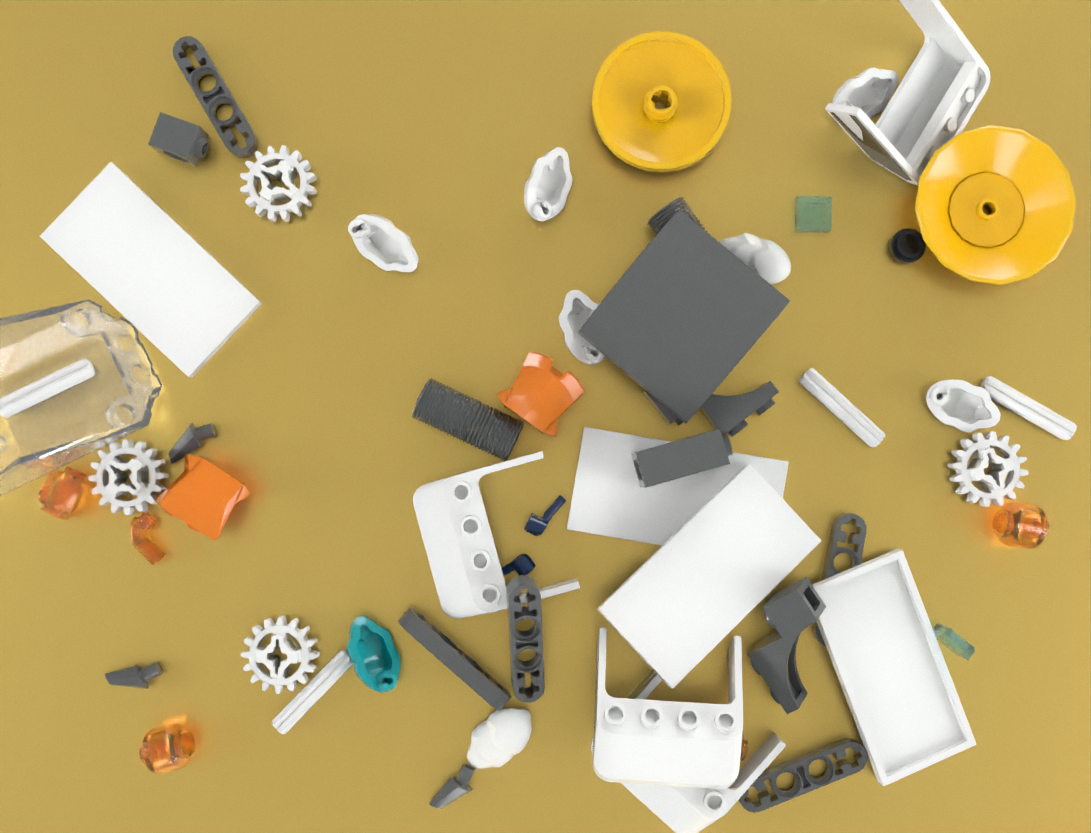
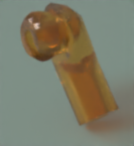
M143 512L139 517H134L130 523L132 545L151 565H154L163 558L165 552L150 538L149 530L155 527V518L150 513Z

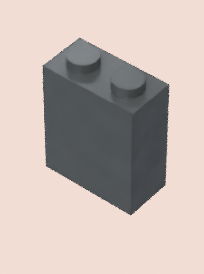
M720 429L631 453L640 487L644 488L730 464L728 456L733 455L729 437L727 434L722 435Z

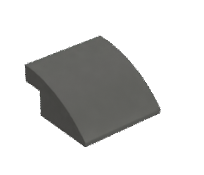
M679 209L622 275L578 331V334L686 424L768 329L790 300Z

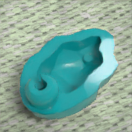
M358 616L350 626L349 641L346 647L354 663V671L363 684L370 689L380 693L391 691L396 687L399 678V653L394 647L388 630L379 627L366 616Z

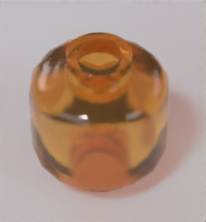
M66 466L64 472L60 470L50 471L37 495L38 501L42 504L41 510L65 521L68 520L69 516H79L92 490L91 486L84 481L86 474Z
M1006 503L995 513L993 518L994 533L1000 542L1008 547L1037 548L1043 543L1050 529L1045 512L1041 507L1034 504Z
M178 723L151 729L144 735L139 751L140 759L155 774L182 769L190 763L195 752V739L189 730Z

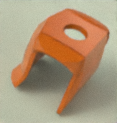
M530 351L513 387L497 393V396L504 404V408H508L539 430L541 434L557 437V419L583 394L585 389L570 371L562 374L552 366V358Z
M186 454L184 472L156 498V501L168 515L178 517L187 523L190 529L203 533L212 540H216L220 537L234 504L247 498L250 494L244 483L237 481L204 459L203 456L198 457Z

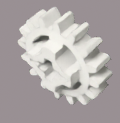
M282 145L279 153H276L272 146H268L267 155L263 156L259 151H256L257 161L255 163L251 161L245 162L250 172L240 174V178L247 182V185L242 186L240 191L244 195H251L246 199L245 203L250 208L257 206L255 213L258 216L262 217L267 212L268 219L271 222H275L278 215H281L282 219L288 222L290 220L289 213L294 212L299 217L302 216L299 208L302 204L311 207L312 204L307 199L308 194H316L317 190L309 185V183L316 181L317 178L314 173L307 172L312 166L308 160L300 162L302 155L297 150L290 155L289 149L286 146ZM279 163L277 166L268 167L271 164ZM297 171H298L299 176H300V188H299V189L296 188V185H295V178L297 177V174H296ZM268 178L274 181H283L289 190L283 187H274ZM258 179L261 180L262 189L259 192V194L257 191ZM291 200L286 204L278 205L279 202Z
M993 431L986 432L985 437L982 433H973L972 441L969 439H962L960 441L963 450H952L951 453L957 458L956 463H949L948 468L955 469L956 474L951 476L949 481L960 483L955 492L957 494L968 493L966 499L968 503H976L979 500L980 506L989 507L992 501L995 506L1004 505L1003 497L1012 500L1016 498L1013 491L1014 488L1024 489L1025 485L1019 481V477L1028 475V471L1020 469V464L1027 461V458L1017 457L1016 452L1021 446L1019 444L1008 446L1009 436L1001 435L997 438L996 432ZM994 448L998 449L1005 457L996 455ZM970 456H972V459L967 467L968 460ZM991 464L992 470H989L987 475H985L984 468ZM971 481H976L980 483L981 488L984 489L986 492L977 489L971 483Z
M124 439L122 447L118 442L109 443L111 452L99 450L98 455L102 461L91 462L90 464L92 468L97 470L96 475L88 477L89 481L97 482V487L92 489L91 493L103 496L99 501L100 506H107L111 503L112 513H119L123 509L125 515H132L135 512V508L139 512L148 511L146 502L157 504L155 493L164 492L167 489L160 484L161 479L169 478V474L160 473L159 469L166 464L165 460H155L154 457L157 455L158 450L151 448L145 451L146 442L138 441L134 446L133 440ZM125 454H133L137 456L135 459H131L129 462H127L125 459L120 458V456ZM126 471L132 472L129 476L132 483L125 482L128 479ZM130 492L132 495H136L138 498L134 500H124L120 497Z
M285 615L279 616L276 624L271 617L264 620L265 629L260 625H256L252 628L253 634L256 637L248 636L244 639V643L250 646V649L241 652V657L249 658V663L243 667V670H253L255 674L250 681L254 683L261 679L263 681V691H266L271 685H274L276 694H280L285 685L290 692L294 691L297 688L296 680L302 684L306 683L309 677L305 671L313 673L317 668L310 661L320 656V652L311 649V646L318 640L317 638H307L306 635L311 628L307 626L300 630L298 628V618L293 619L289 624H287ZM273 632L271 643L260 646L265 636ZM291 635L298 640L301 646L296 645L291 639ZM280 647L281 653L287 654V657L280 661L279 655H274V651ZM302 662L296 673L288 676L290 665ZM261 663L270 670V673L263 668Z

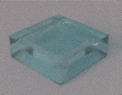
M797 196L795 198V232H831L832 197Z
M937 624L933 628L936 639L957 656L969 660L974 654V647L951 628L942 624Z

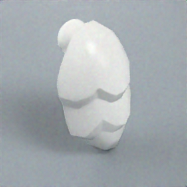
M875 67L868 68L857 77L849 78L836 92L832 104L861 108L871 118L886 108L889 98L898 84V75L893 70L877 69Z
M556 147L548 151L543 157L535 160L531 176L525 183V207L535 220L546 221L553 218L566 204L573 178L570 172L568 153L563 148Z
M375 214L358 215L349 223L348 231L358 251L385 271L412 272L417 268L419 257L412 246L410 237L396 228L389 219Z
M743 233L737 237H729L719 241L771 285L784 280L791 272V262L788 255L778 244L771 240H764L756 235Z
M571 290L566 294L562 312L558 316L560 327L564 333V342L572 355L579 361L588 365H595L603 361L605 356L580 336L578 331L599 304L592 302L580 290Z
M950 379L933 384L927 391L926 401L929 409L936 418L946 425H951L961 431L970 433L980 428L995 426L1000 421L1001 414L997 406L992 402L989 391L982 387L973 386L967 381Z
M507 708L490 714L487 720L479 724L472 731L471 745L467 753L469 766L476 769L501 767L509 762L514 755L522 751L530 738L532 730L530 713L522 708Z

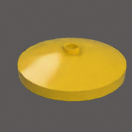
M669 31L640 34L618 46L602 64L597 74L592 94V112L595 126L608 149L625 163L651 172L680 170L693 165L705 157L721 138L731 111L729 80L717 57L697 40ZM662 103L666 108L657 110L655 104Z

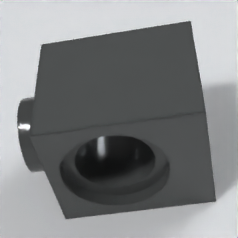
M160 112L148 145L160 154L197 167L200 158L203 159L208 151L209 140L207 138L209 135L198 125Z

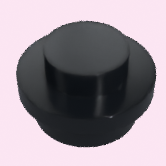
M910 228L898 231L890 242L892 255L902 263L917 261L922 257L926 248V243L922 239L921 233Z

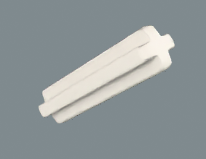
M83 358L1 397L0 416L8 418L93 377L95 369L92 363Z
M808 369L800 377L799 382L868 446L876 447L883 441L885 433L815 369Z
M992 376L986 377L980 387L989 391L993 401L1062 440L1071 439L1077 429L1075 423Z
M346 650L339 651L272 720V725L278 732L286 734L354 664Z

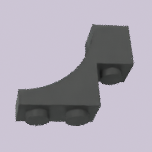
M769 381L745 394L732 396L711 394L698 410L714 430L720 429L722 435L729 433L733 437L748 425L744 419L754 411L761 415L773 406L775 402L772 397L779 393V391ZM646 390L642 392L667 425L673 421L678 426L683 423L681 419Z
M807 577L771 595L762 609L765 612L769 625L777 631L758 640L748 654L754 670L763 677L770 688L773 699L778 704H781L787 714L798 710L808 694L801 682L796 664V648L800 633L816 622L826 608V605Z

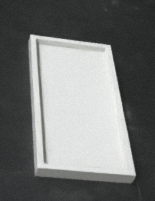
M112 162L100 172L40 235L55 252L183 373L191 378L263 304Z
M584 427L566 529L662 546L747 464H750L783 499L789 462L733 452V455L728 456L730 462L728 465L644 488L640 487L631 453L666 444L670 441Z
M747 464L608 597L597 610L657 675L673 689L822 540L750 464Z
M895 549L812 585L826 605V608L816 621L879 784L886 786L977 745L903 550Z

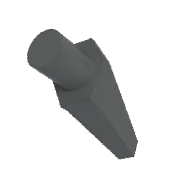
M191 423L169 451L171 464L195 449L200 448L202 440L215 437L216 432L213 424L210 423L196 428L194 423Z
M154 662L143 669L135 665L130 668L106 673L105 677L111 685L147 689L149 688L148 681L161 675L162 670L159 664Z
M462 764L457 777H449L446 784L429 805L442 809L471 792L473 788L468 784L475 769L467 764Z

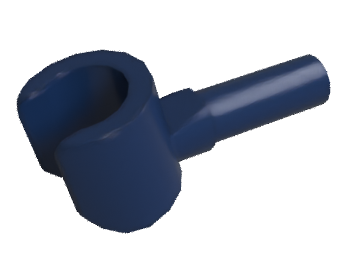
M560 495L545 511L542 518L532 513L524 530L534 536L541 535L552 519V516L566 500Z
M521 554L501 568L503 576L510 574L514 570L519 576H526L536 565L527 554Z

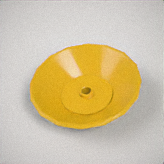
M989 125L961 132L934 152L919 177L915 212L922 239L942 265L969 281L1002 285L1030 278L1057 258L1072 232L1076 199L1068 170L1049 145L1021 129ZM983 205H988L991 208L990 215H986L983 212Z

